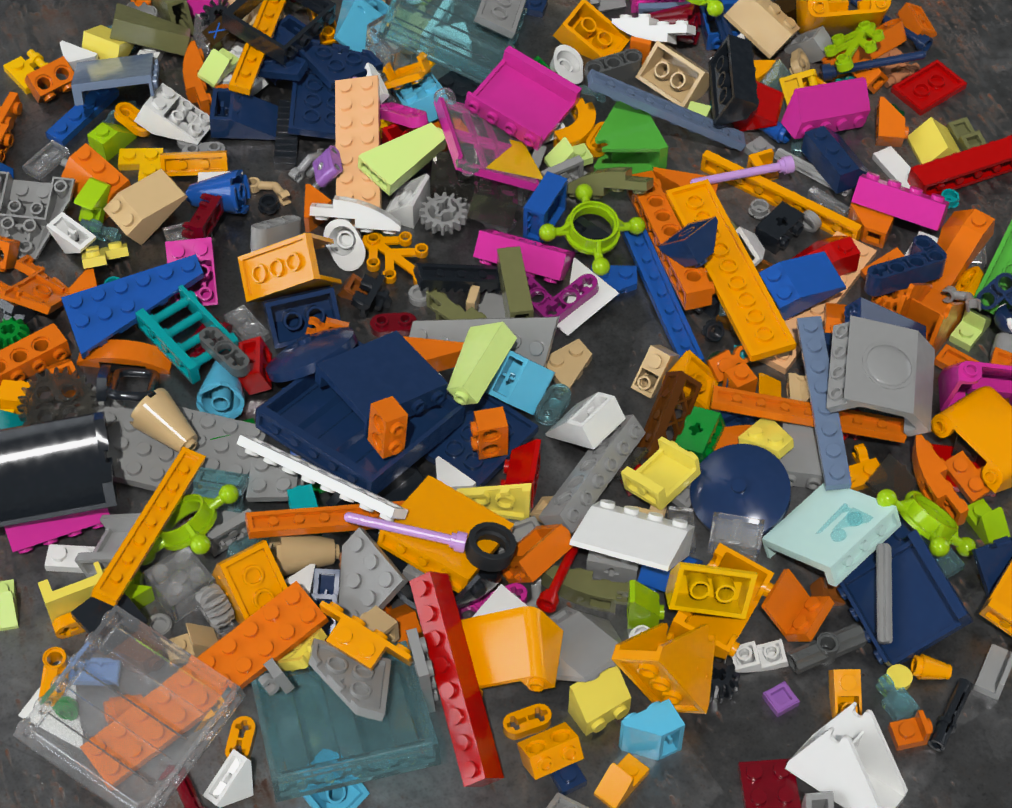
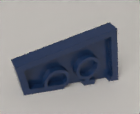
M265 55L257 77L300 81L309 66L305 59L298 56L282 65L268 55Z

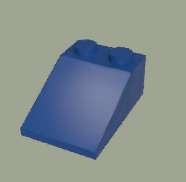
M825 251L781 261L759 272L784 321L846 289L845 284Z

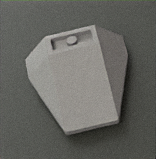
M0 171V236L20 241L17 259L28 254L34 259L33 261H37L51 237V233L46 225L61 212L65 213L72 200L75 179L52 177L51 183L14 180L9 172ZM1 250L0 256L1 258H4V253Z
M568 606L549 617L563 630L556 680L592 681L598 678L604 670L617 666L611 658L616 644L622 641L609 620Z

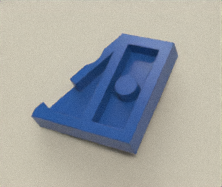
M610 265L609 272L606 275L599 276L619 292L617 296L621 293H628L637 289V266Z

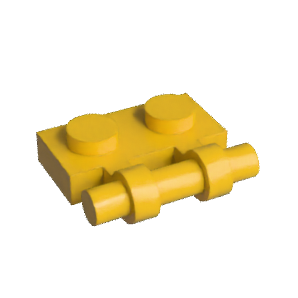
M33 49L27 52L28 60L25 61L20 56L3 65L4 72L26 95L31 93L24 82L26 75L35 71V67L38 66L40 68L48 64V62L44 61L43 56ZM39 83V84H37V85H38L39 88H41V87H43L45 84H44V83Z

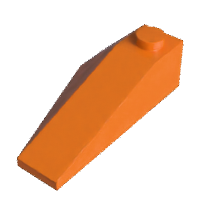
M977 209L954 211L942 226L937 242L947 254L943 276L925 283L932 284L933 289L947 295L949 292L942 290L947 286H954L994 234L995 218Z

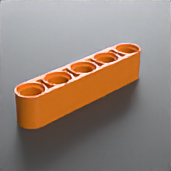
M892 19L876 27L875 30L882 29L885 36L882 41L876 42L878 49L873 53H865V50L859 46L852 56L853 63H857L865 56L869 60L876 59L904 43L907 37L902 19ZM846 50L839 52L833 57H823L821 59L822 63L834 65L836 57L845 53ZM849 73L839 74L833 80L844 77Z

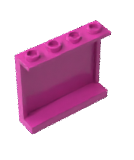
M508 46L504 50L503 59L473 93L467 92L464 107L484 118L490 124L502 129L508 135L517 138L525 145L538 151L578 103L582 88L515 48Z

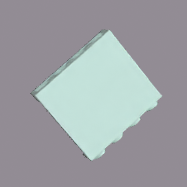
M823 483L762 538L767 558H771L777 552L824 571L828 584L836 587L876 550L877 544L887 540L901 526V522L895 505L880 506L876 498L850 488L826 491L825 483Z

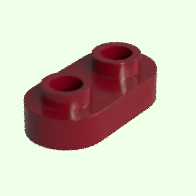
M408 312L377 314L370 321L371 333L376 337H382L397 330L402 336H409L412 323L417 319Z

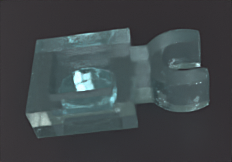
M81 219L80 225L94 234L97 240L105 242L106 239L111 242L121 240L122 235L118 234V229L104 227L103 223L96 219H91L90 221Z

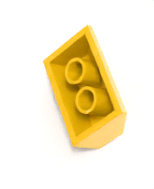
M679 562L671 569L665 590L668 608L670 610L746 619L758 574L753 571Z

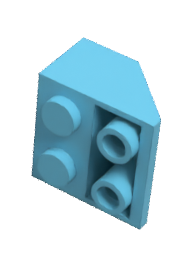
M510 350L493 377L486 393L529 414L535 415L556 372Z
M669 699L663 702L656 701L650 704L646 710L639 713H630L621 721L619 748L625 752L659 761L682 749L685 723Z

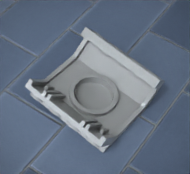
M850 315V322L833 326L826 408L833 413L855 407H865L903 416L904 433L908 437L931 432L935 349L918 330Z

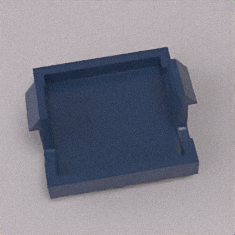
M1005 536L993 540V543L972 549L987 598L1012 559V536Z

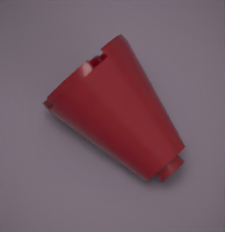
M688 3L647 13L651 14V18L669 22V25L676 24V21H688L689 25L696 26V35L677 36V41L690 45H697L699 42L700 32H697L698 25H701L699 5Z

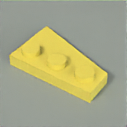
M532 483L458 488L456 490L506 519L521 521L530 517Z

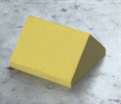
M98 25L83 33L82 48L97 53L99 60L129 56L135 44L111 39V29L103 25Z
M932 117L908 135L907 141L920 165L937 158L940 159L953 153L961 152L948 128Z

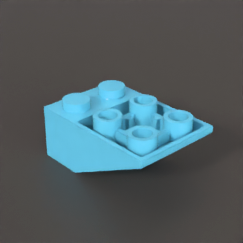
M343 0L334 39L341 45L350 46L349 50L362 52V49L373 51L388 23L391 7L382 0Z
M432 72L425 75L423 81L412 85L410 82L398 90H393L401 105L426 111L429 123L438 119L433 103L434 100L437 103L439 97H442L446 106L452 107L444 88Z

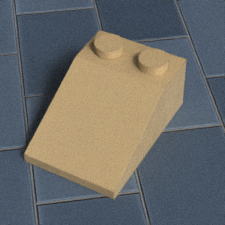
M159 169L118 192L103 210L129 238L142 246L188 196L164 170Z

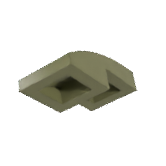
M967 117L949 122L946 125L954 141L962 151L987 144L980 130L974 131Z

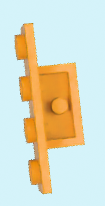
M321 601L319 604L321 611L338 621L326 639L327 644L370 671L374 669L385 651L408 666L412 665L411 651L400 643H397L395 646L387 641L388 636L377 629L374 632L365 627L366 623L357 616L348 617L343 613V608L331 601L328 604Z

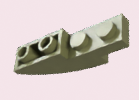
M632 167L605 168L587 173L573 180L567 185V193L570 197H576L575 190L577 186L588 184L593 190L591 199H602L603 196L610 192V188L613 192H623L626 189L632 190V193L644 194L653 187L654 178L632 176Z
M436 288L431 292L426 291L427 307L436 313V320L487 318L485 314L478 312L473 307L465 312L460 305L448 299L444 292H437Z
M552 565L541 575V584L547 589L559 566ZM575 568L569 569L558 592L560 597L575 604L599 611L615 613L616 604L627 605L629 582H612L607 579L592 580L593 571Z

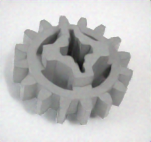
M443 192L442 196L434 193V198L427 196L426 202H421V208H419L420 223L425 224L426 230L432 228L433 234L437 231H441V235H444L445 231L453 234V229L460 231L461 225H466V219H468L467 204L462 203L461 197L455 199L454 193L450 196H447L446 192Z

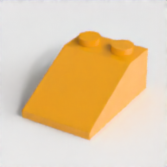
M581 0L553 34V37L560 43L571 46L579 54L592 60L621 52L631 39L587 0Z

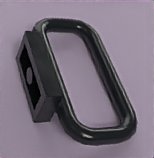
M101 365L97 375L96 401H106L108 397L118 401L136 402L141 401L147 395L151 398L156 394L154 390L158 387L160 375L157 371L147 368H119L111 373V365ZM122 377L149 378L147 390L143 392L118 391L117 387Z

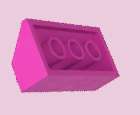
M861 77L796 88L782 118V125L794 139L804 138L805 132L821 126H826L834 132L863 127L870 113L866 79Z
M872 172L859 176L851 202L936 231L944 225L949 202L944 201L945 197L934 193L931 196L923 194L922 189L910 186L909 189L902 187L901 182L893 179H888V182L879 179L880 175Z
M485 229L479 230L473 257L479 258V263L492 265V263H497V249L520 246L525 272L532 277H535L537 274L544 276V281L557 283V280L565 279L576 252L501 231Z
M107 507L4 526L12 552L18 551L21 554L33 550V546L43 543V545L55 543L58 541V537L68 535V537L79 535L83 532L82 529L92 526V529L103 527L104 525L100 521L101 516L110 514Z

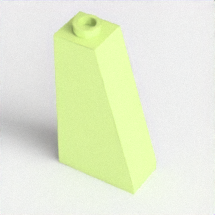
M429 123L368 150L358 156V168L390 196L446 148L443 130Z
M504 322L473 326L468 330L447 390L452 394L457 403L468 405L479 402L515 343L517 337Z

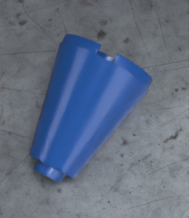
M239 169L190 184L189 188L186 189V195L188 196L186 200L192 206L199 207L200 201L209 203V201L200 198L203 193L214 196L219 195L222 196L224 212L246 214L250 206L246 205V199H251L248 177L246 174L242 175L243 170Z

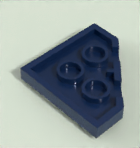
M312 39L306 48H302L297 53L298 57L307 61L309 68L330 90L335 89V80L365 77L367 75V69H365L367 63L372 64L377 71L383 70V62L372 51L362 49V52L349 50L350 46L335 43L332 46L320 44V40Z

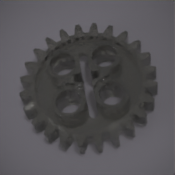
M55 367L53 374H50L48 369H45V376L43 377L36 373L37 381L34 382L28 379L30 388H21L25 396H18L19 402L23 403L17 406L18 411L22 412L18 417L20 421H25L23 425L40 423V419L44 415H51V420L65 418L69 413H75L77 416L97 413V410L93 408L98 407L99 403L93 400L96 398V391H91L93 389L92 383L85 384L87 381L86 376L78 379L79 374L76 370L69 375L67 367H65L63 373H60L58 368ZM68 390L76 391L73 397L67 398L64 396ZM43 392H51L49 398H39ZM57 403H61L62 405H60L59 409L56 410L55 407H57Z

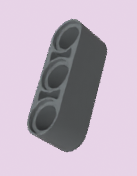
M628 49L588 61L585 64L584 84L588 87L587 75L591 69L619 81L636 77L642 67V53L637 49Z

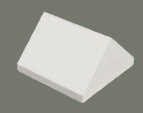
M426 173L404 183L396 190L385 211L398 219L401 225L414 229L420 218L419 208H421V202H426V197H430V176Z

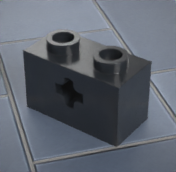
M782 201L756 226L755 234L763 247L776 255L781 249H785L795 235L799 236L804 229L803 220L805 214Z

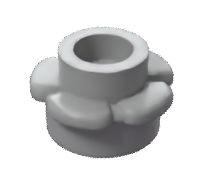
M755 199L750 204L748 213L755 219H763L770 213L769 204L763 199Z

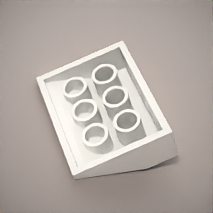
M602 499L590 507L570 539L569 545L669 571L689 556L695 526L688 525V521L684 519L673 518V520L663 518L664 515L657 512L646 514L639 512L637 507L624 506L623 508L616 506L614 501Z

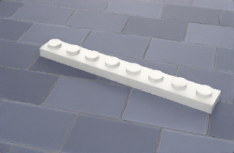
M239 436L237 444L246 448L244 452L249 455L263 456L264 462L274 466L279 464L283 466L282 470L293 475L298 473L302 475L301 480L311 484L317 482L321 484L320 489L330 493L336 491L340 493L339 498L345 501L359 502L361 509L369 512H374L375 510L380 513L379 517L394 522V519L406 518L408 513L406 508L256 437Z

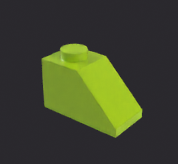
M105 122L100 123L87 134L89 146L107 161L116 156L120 148H125L137 138L136 135L122 125Z
M630 580L627 600V629H633L639 625H645L649 628L658 625L659 620H664V604L659 603V594L636 580Z

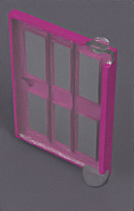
M450 88L437 90L434 94L433 103L455 170L461 171L465 176L476 175L535 191L539 185V181L536 178L486 168L512 146L509 139L522 141L508 135L505 131L490 124L479 115L470 112L464 107L465 104L456 102V96Z

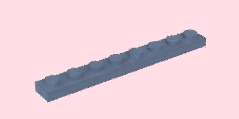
M593 69L587 75L588 88L597 94H604L616 102L621 101L630 105L633 109H640L655 118L659 117L667 120L672 125H679L691 133L703 135L707 139L720 142L730 149L742 151L746 146L744 132L727 125L714 126L713 119Z
M821 316L797 318L796 324L826 491L849 489L852 482L839 412L831 413L826 408L830 363Z

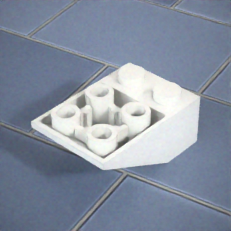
M164 83L156 89L154 96H150L144 103L134 122L151 134L196 145L199 144L210 130V116Z
M597 392L572 407L545 435L594 450L626 418L615 396Z

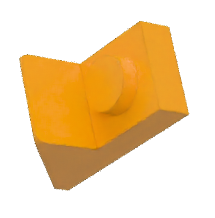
M628 753L618 765L612 763L596 788L594 796L610 808H619L648 776L650 769Z

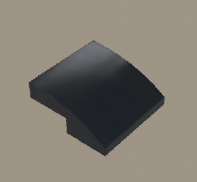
M125 593L116 607L91 596L71 612L72 618L89 634L90 639L106 656L148 624V620Z

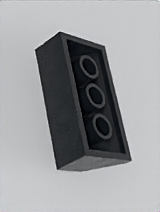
M728 34L708 62L713 123L717 127L748 119L759 105L752 41Z

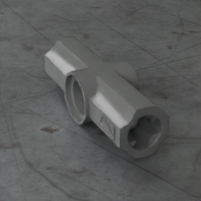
M856 623L833 633L823 632L817 637V640L788 651L786 657L789 666L793 672L799 674L820 664L830 665L835 662L837 657L865 646L867 643L865 632ZM822 647H828L831 650H825Z

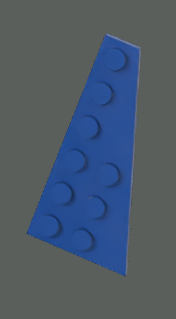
M196 254L61 297L82 359L90 355L89 352L97 346L102 347L108 343L107 340L115 334L122 333L136 324L135 312L144 308L148 314H151L150 311L158 305L163 306L170 297L179 292L178 286L183 285L188 289L203 279L204 274Z

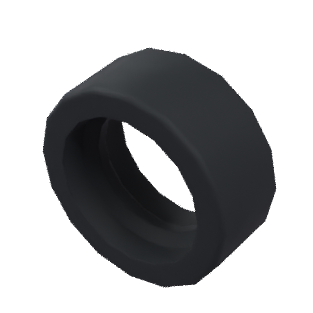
M483 522L475 525L470 530L465 546V554L469 562L476 568L486 572H498L506 569L511 564L517 545L516 539L505 526L495 522ZM480 540L495 541L504 548L505 552L501 554L486 553L478 547L476 542Z

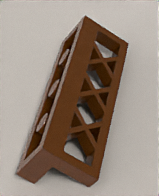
M683 371L666 372L644 428L646 433L638 443L632 459L639 463H645L659 450L658 439L664 437L668 440L666 435L668 426L672 425L674 436L669 441H676L677 436L684 429L687 415L692 412L702 386L700 382ZM685 382L693 386L690 395L685 397L683 391ZM677 404H681L683 413L677 419L674 410Z

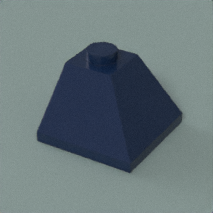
M716 216L688 223L658 246V248L683 267L694 265L697 268L708 261L707 257L714 253L718 224Z

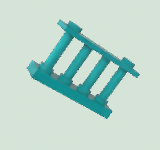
M183 285L178 286L180 300L155 315H149L144 308L135 312L141 331L193 385L201 380L199 375L200 366L213 357L207 351L195 358H190L187 355L186 351L200 343L199 333L183 343H176L173 340L174 336L201 321L206 327L218 328L237 347L239 340L233 332L229 333L198 301L197 296L192 290L188 291ZM185 307L193 313L169 329H163L159 325L160 322Z

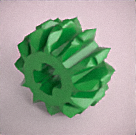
M13 316L9 320L2 319L0 323V350L30 335L29 327H27V324L22 319L16 320Z

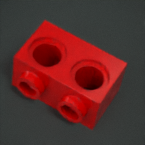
M261 336L238 342V347L249 357L251 365L249 374L244 377H237L249 395L272 389V381L266 372V366L272 360V353Z

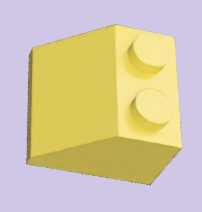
M618 666L604 670L595 680L576 682L569 688L568 713L585 736L592 732H600L606 727L607 723L614 719H622L630 710L631 696Z

